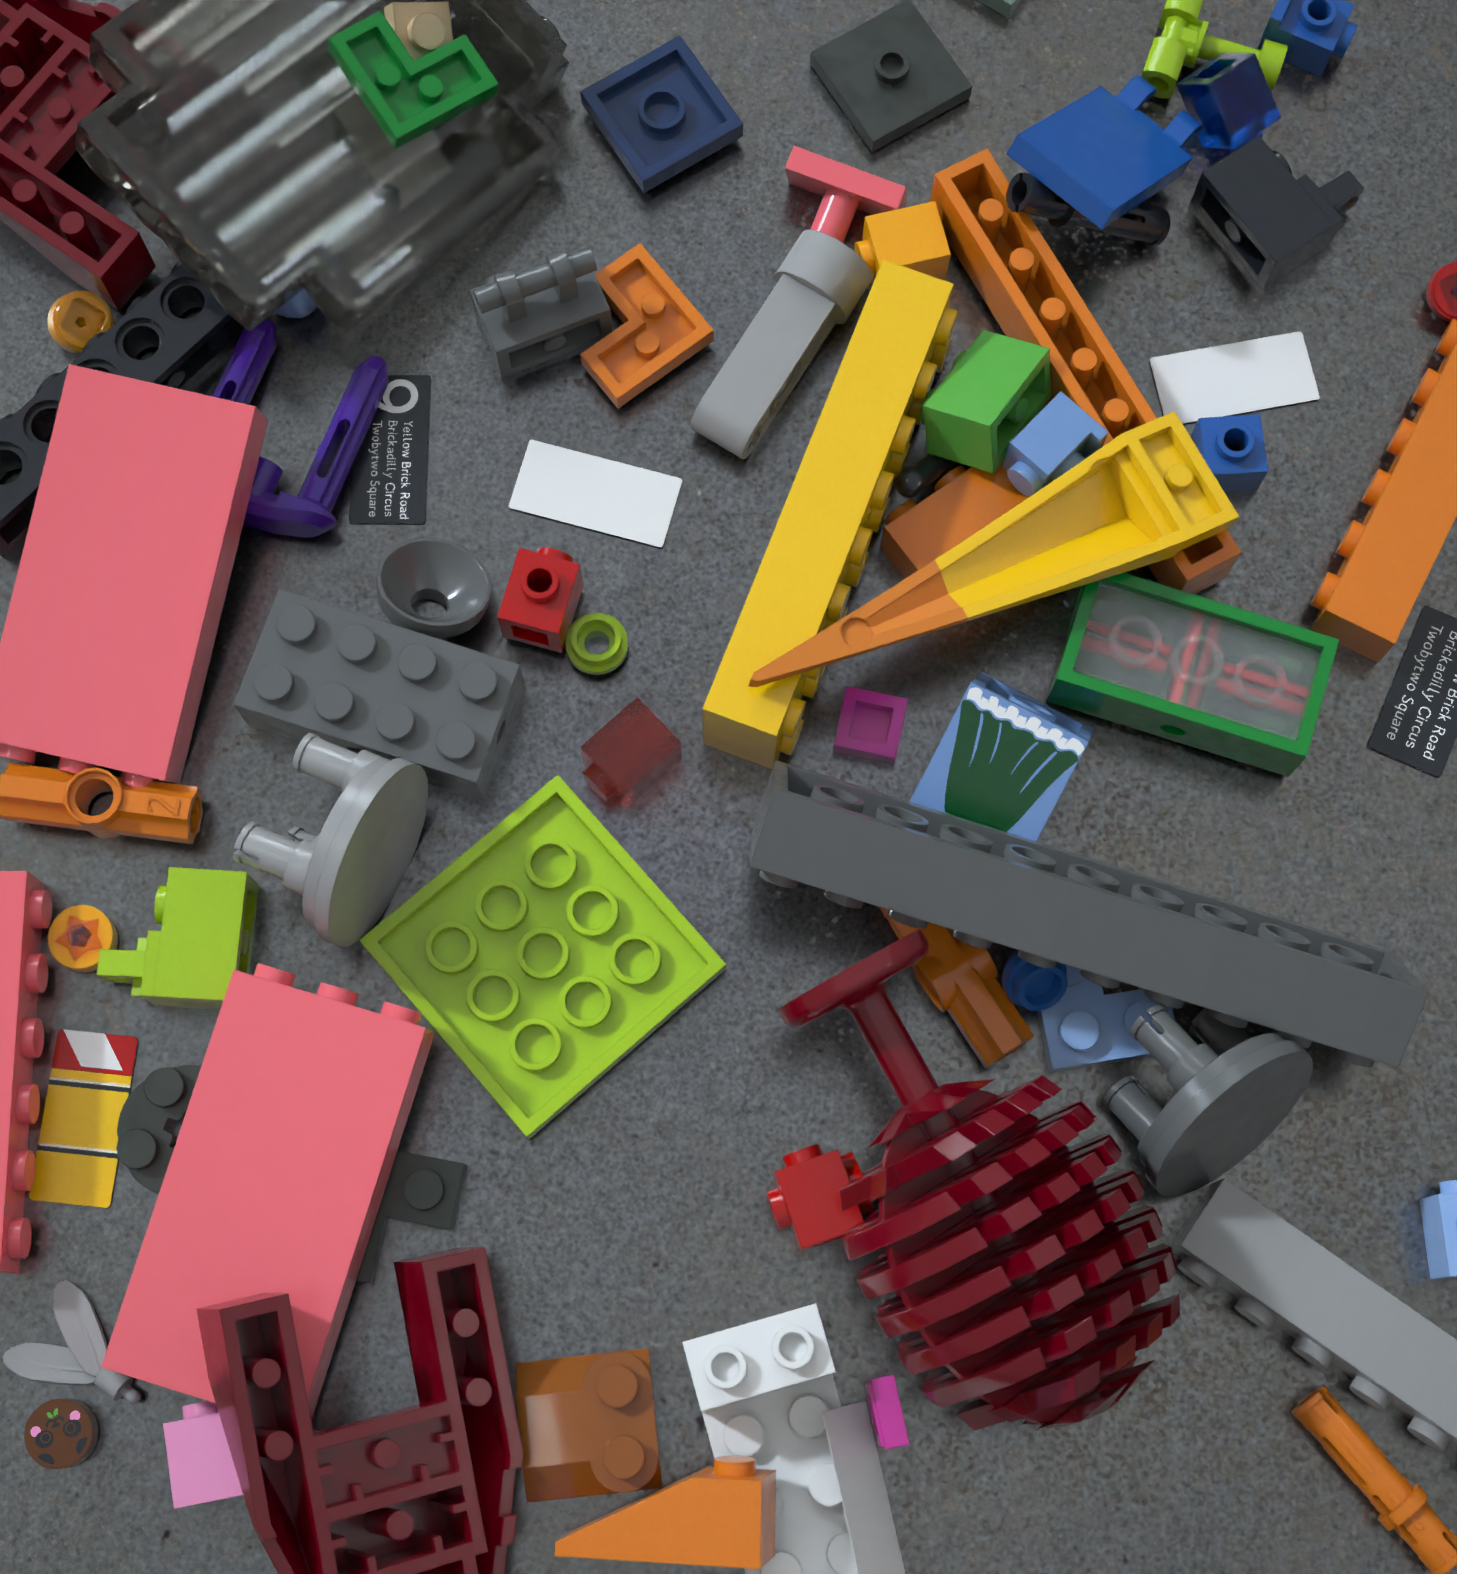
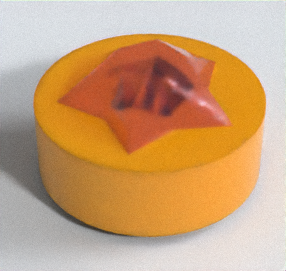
M88 905L72 906L62 911L53 920L48 932V946L53 957L68 969L81 973L97 970L100 949L116 950L118 945V933L112 920L97 908Z

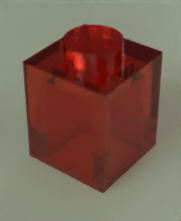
M638 697L580 747L583 763L587 767L581 772L583 778L602 799L607 801L614 795L625 808L629 807L682 759L681 742Z

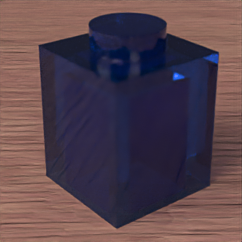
M1221 53L1176 84L1188 113L1203 124L1201 130L1197 132L1203 147L1229 149L1230 152H1234L1260 135L1262 138L1263 134L1261 131L1281 118L1255 53Z

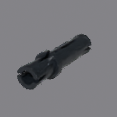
M1025 172L1024 174L1018 173L1012 178L1006 193L1007 206L1012 212H1021L1047 218L1053 227L1066 230L1079 226L1109 235L1144 242L1146 245L1157 246L1165 240L1170 229V216L1165 208H1155L1139 204L1101 230L1046 185L1032 176V174Z

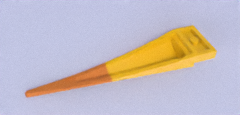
M1173 411L1120 434L1044 488L934 561L810 639L755 671L748 686L759 687L1172 558L1178 551L1231 528L1239 518V515L1179 417Z

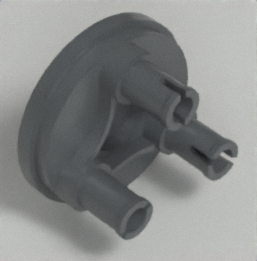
M1161 1004L1146 1010L1147 1014L1153 1019L1152 1025L1161 1034H1158L1142 1016L1137 1018L1130 1029V1035L1139 1041L1168 1072L1166 1081L1174 1089L1175 1095L1162 1108L1144 1089L1137 1077L1132 1075V1077L1126 1076L1115 1083L1104 1096L1103 1104L1117 1116L1139 1141L1137 1146L1139 1159L1145 1167L1146 1179L1160 1195L1164 1197H1177L1205 1186L1243 1160L1276 1129L1303 1094L1313 1071L1311 1056L1298 1043L1285 1040L1275 1033L1262 1034L1252 1038L1244 1028L1233 1027L1212 1018L1208 1014V1008H1204L1191 1022L1193 1025L1189 1027V1031L1204 1043L1199 1045L1168 1014V1010Z

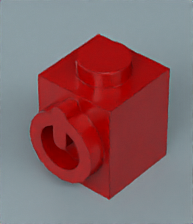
M540 547L537 549V552L519 548L497 616L502 637L563 653L566 636L571 627L584 585L580 564L573 562V558L567 553L554 548Z
M819 1144L805 1147L783 1156L785 1168L775 1171L773 1176L777 1188L766 1191L778 1229L791 1227L799 1253L841 1239V1237L847 1235L846 1232L852 1227L864 1221L862 1217L874 1212L870 1199L842 1211L840 1189L851 1181L863 1176L852 1152L840 1156L837 1149L823 1154Z

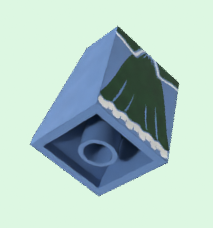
M982 672L971 681L910 802L1037 841L1081 758L1094 728Z

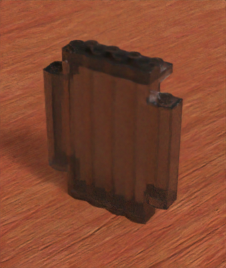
M138 0L91 33L88 61L100 78L116 95L77 122L75 148L93 172L122 197L136 217L165 242L179 262L194 277L205 284L226 312L247 330H253L300 291L305 289L322 313L336 326L348 333L550 170L562 145L555 139L550 126L542 118L533 116L529 110L558 88L570 63L563 56L567 44L560 38L555 25L545 16L539 15L526 0ZM392 2H449L453 40L466 34L499 83L497 93L484 102L394 149L327 50L328 39L379 11L385 17L384 7Z

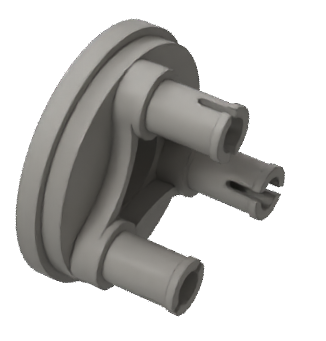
M308 733L303 737L295 751L293 770L298 773H305L342 790V794L332 808L321 832L316 836L299 826H294L288 831L289 837L295 839L293 841L261 827V824L251 821L245 825L238 835L234 846L238 850L233 853V858L239 863H246L282 879L286 889L302 895L303 915L308 926L316 930L320 939L337 947L344 948L359 941L379 920L393 899L411 863L426 816L428 779L425 770L420 765L406 759L396 758L389 760L367 750H362L357 754L323 740L316 734Z

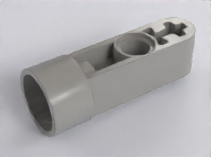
M804 230L774 275L775 287L702 397L690 424L692 430L743 460L755 449L834 325L846 322L873 280V273L870 267L856 252L825 233L816 230Z

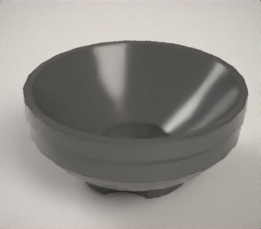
M417 538L394 546L380 561L376 574L377 601L388 619L399 627L440 639L458 636L469 631L479 623L488 606L492 589L490 575L485 565L475 554L461 545L439 538ZM421 599H431L442 604L447 613L435 619L425 618L417 614L411 605Z

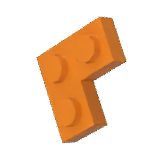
M641 243L595 274L609 307L624 324L581 353V364L619 409L713 342L714 330Z

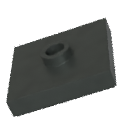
M905 0L815 49L810 54L811 66L872 152L971 97L972 85L911 0Z

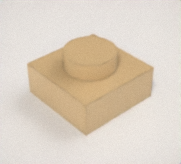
M392 2L384 7L386 20L414 61L453 41L449 2Z

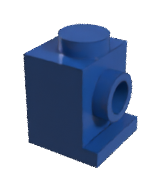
M1278 0L1257 49L1261 50L1265 39L1288 45L1284 62L1321 77L1331 55L1343 59L1358 25L1349 22L1348 19L1355 4L1345 0Z

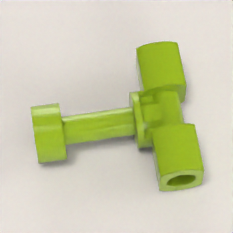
M1204 0L1166 1L1158 25L1163 32L1161 37H1154L1141 76L1158 89L1153 97L1172 98L1182 65L1193 69L1197 57L1251 73L1252 77L1249 86L1272 93L1281 71L1288 45L1265 39L1261 50L1205 34L1209 22L1198 20Z

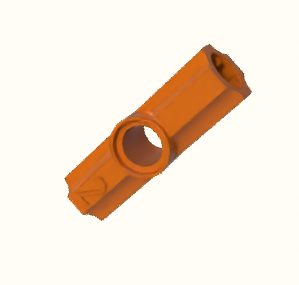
M9 763L5 772L0 775V818L7 821L85 830L103 839L123 835L193 844L195 836L200 831L203 815V792L196 786L152 781L145 787L127 786L123 783L122 777L114 776L109 771L101 768H87L78 773H71L55 768ZM102 792H113V802L110 808L100 815L89 816L91 800Z
M879 907L898 939L920 929L893 920L888 915V909ZM928 922L927 927L921 929L928 941L929 951L925 958L913 964L914 972L936 1007L942 1012L948 1011L986 1069L1032 1040L1034 1035L1015 1008L1014 1003L1009 999L997 981L999 973L988 951L985 948L971 946L956 939L952 935L953 929Z

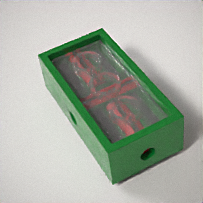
M1121 573L1082 585L1046 701L1289 777L1308 755L1339 639L1127 573Z

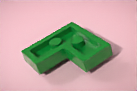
M379 11L328 39L327 50L394 149L484 102L497 93L499 83L466 34L414 61L382 12Z

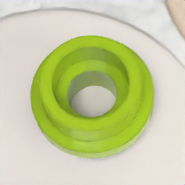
M590 613L578 618L571 625L566 636V651L570 661L577 669L587 674L602 675L609 673L619 667L627 655L628 637L623 625L616 618L605 613ZM601 637L609 643V646L601 654H592L586 649V644L589 640Z

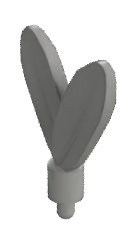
M67 1280L60 1281L54 1289L52 1307L68 1347L43 1343H23L7 1350L3 1355V1363L18 1376L26 1379L67 1385L94 1384L115 1401L123 1397L131 1404L138 1403L141 1399V1394L131 1386L132 1377L101 1368L108 1346L88 1296L75 1284Z

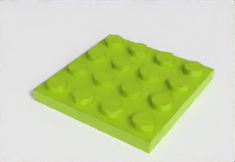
M559 775L555 776L359 940L528 1140L726 970V963Z

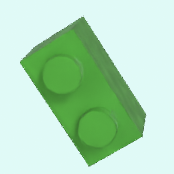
M983 330L967 351L959 353L954 361L952 370L936 389H932L927 393L922 403L920 420L925 425L927 453L994 474L1005 459L1010 442L1040 413L1052 397L1050 348Z

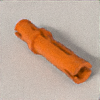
M1325 1384L1320 1385L1301 1400L1291 1413L1311 1432L1323 1446L1322 1448L1370 1500V1503L1380 1513L1377 1520L1387 1531L1394 1529L1403 1541L1405 1540L1418 1555V1558L1429 1569L1431 1574H1445L1456 1566L1457 1536L1444 1524L1426 1502L1428 1499L1426 1491L1419 1484L1412 1486L1403 1474L1401 1475L1361 1426L1344 1410Z

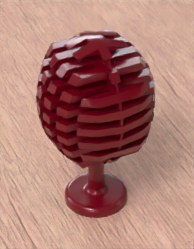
M918 929L777 1009L784 1023L793 1029L801 1028L837 1008L848 1011L902 1104L869 1145L871 1147L880 1143V1146L888 1142L882 1162L864 1172L863 1176L851 1181L840 1189L842 1211L868 1199L872 1202L878 1198L879 1209L867 1216V1220L852 1227L846 1232L847 1235L841 1237L850 1261L882 1247L886 1248V1251L878 1256V1260L869 1263L859 1272L860 1276H857L856 1280L864 1297L868 1300L897 1291L895 1293L896 1297L885 1301L877 1309L878 1314H875L874 1317L883 1333L889 1338L918 1331V1333L906 1337L898 1346L900 1350L895 1352L912 1375L946 1366L933 1371L924 1381L927 1386L921 1387L924 1394L934 1405L944 1408L979 1397V1400L966 1403L956 1414L974 1431L1008 1421L1011 1423L1020 1419L1026 1420L1022 1424L1041 1425L1038 1429L1065 1427L1106 1412L1123 1397L1155 1361L1152 1360L1134 1366L1137 1356L1135 1357V1351L1148 1348L1162 1335V1329L1172 1326L1179 1318L1180 1298L1179 1294L1144 1306H1141V1304L1147 1302L1161 1290L1160 1284L1169 1282L1175 1274L1177 1264L1171 1246L1159 1244L1151 1248L1148 1246V1243L1157 1240L1163 1232L1161 1228L1163 1225L1155 1207L1142 1206L1128 1211L1131 1208L1130 1204L1140 1200L1145 1193L1143 1190L1145 1187L1135 1170L1123 1169L1100 1177L1108 1170L1107 1166L1115 1164L1122 1156L1121 1152L1123 1151L1111 1134H1100L1073 1146H1066L1067 1143L1079 1135L1078 1132L1087 1129L1095 1121L1094 1118L1096 1116L1083 1101L1071 1103L1040 1118L1032 1115L1031 1112L1044 1104L1042 1103L1043 1101L1053 1097L1062 1090L1043 1075L1000 1095L979 1090L995 1079L955 1082L938 1086L885 990L888 979L919 962L928 954V941L921 929Z

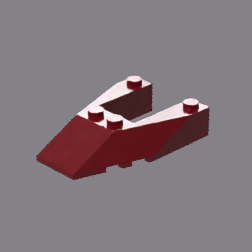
M0 0V220L68 277L91 293L98 295L107 304L119 311L156 268V265L137 230L56 177L55 174L118 103L231 179L267 136L255 100L252 96L112 4L100 2L97 6L76 0Z
M485 1247L452 1248L394 1262L419 1404L314 1433L289 1293H261L197 1308L208 1379L252 1526L278 1574H505L508 1545L514 1543L517 1514L512 1513L516 1468L522 1467L523 1448Z

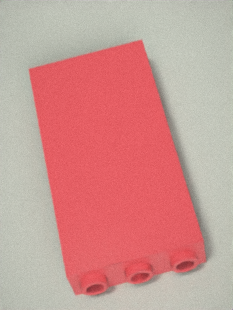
M69 364L0 641V756L34 764L37 752H42L60 757L58 770L78 773L84 769L98 768L99 766L122 771L123 783L132 787H145L152 781L160 782V780L176 784L181 783L268 424V419L256 406Z
M257 963L254 975L233 970L101 1368L216 1404L208 1379L197 1308L261 1293H289L310 1418L312 1420L435 1031L419 1026L422 1016L421 1012L384 1001L379 1014L356 1007L358 993L320 982L317 994H313L292 987L296 977L295 974Z

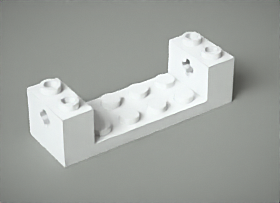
M815 1303L682 1342L714 1458L721 1456L752 1457L756 1459V1469L776 1470L775 1556L761 1569L744 1568L745 1574H858L822 1415L823 1411L841 1407V1403L832 1375L836 1371L817 1304Z

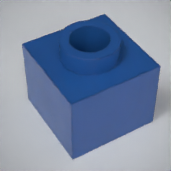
M1260 414L1198 419L1190 437L1223 491L1257 490L1268 473ZM1226 446H1239L1240 451H1232Z

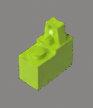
M169 867L167 886H159L155 897V921L157 924H162L161 931L148 930L147 938H138L136 951L100 949L97 976L102 977V980L106 982L132 984L131 996L133 998L146 999L154 1006L220 1010L233 970L247 974L250 972L259 892L258 883L248 872Z

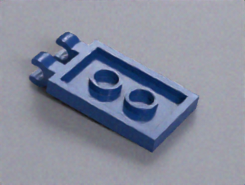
M1136 75L1116 96L1100 86L1017 134L1006 155L1102 230L1182 176L1193 159L1186 152L1188 149L1184 146L1195 133L1201 130L1203 124L1183 110L1175 116L1165 129L1160 127L1139 110L1147 99L1155 95L1158 89L1140 75Z

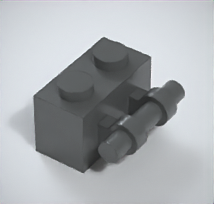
M582 247L569 253L564 250L553 252L544 256L532 267L513 273L512 269L492 275L484 280L479 287L469 290L475 318L501 378L598 342L613 332L610 307L595 276L594 271H597V265L589 247L584 249Z

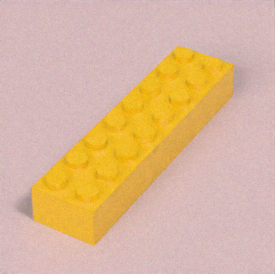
M884 259L882 260L702 708L704 745L769 769H773L775 760H778L780 752L792 755L804 720L801 718L806 702L801 700L802 696L814 698L825 666L759 687L748 686L755 671L846 616L848 607H845L851 586L857 587L869 556L867 549L873 531L878 533L889 506L890 497L888 495L894 477L896 478L904 469L911 448V443L909 442L915 424L919 426L921 424L920 412L922 403L930 391L935 373L942 371L953 338L950 336L959 312L949 308L953 283Z

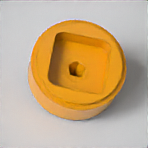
M73 291L61 296L53 303L48 313V329L53 340L64 350L76 354L82 353L85 344L93 336L101 332H107L114 325L113 316L107 303L98 295L88 291Z

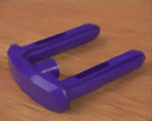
M258 318L243 329L212 397L247 405L250 404L277 346L276 326L271 320ZM373 355L355 367L325 436L316 450L315 458L297 496L280 491L279 496L274 494L282 477L283 470L274 462L259 457L243 523L244 526L273 534L304 538L319 536L335 527L337 520L331 514V511L389 384L388 364L383 358ZM344 436H346L345 439H344V441H343V443H342V445H341V448H340V450H339V452H338V454H337V456H336V459H335V461H334V463H333V465H332V468H331V470H330L328 476H326L327 473H328V470H329V468H330V466H331V464H332V462H333V459H334V457H335V455H336V453H337V450H338V448H339V446H340V444H341V442H342V439L344 438Z

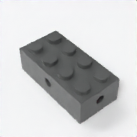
M279 589L233 705L250 727L297 742H301L305 735L312 733L318 735L323 740L357 754L362 750H367L389 760L403 758L420 765L425 770L428 784L484 802L526 686L520 664Z

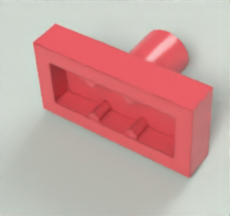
M793 146L785 167L789 184L823 196L810 230L825 233L844 243L856 209L874 215L906 207V186Z

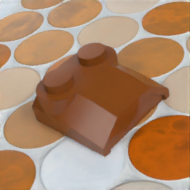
M650 1348L515 1363L518 1427L523 1448L522 1472L527 1503L663 1488Z

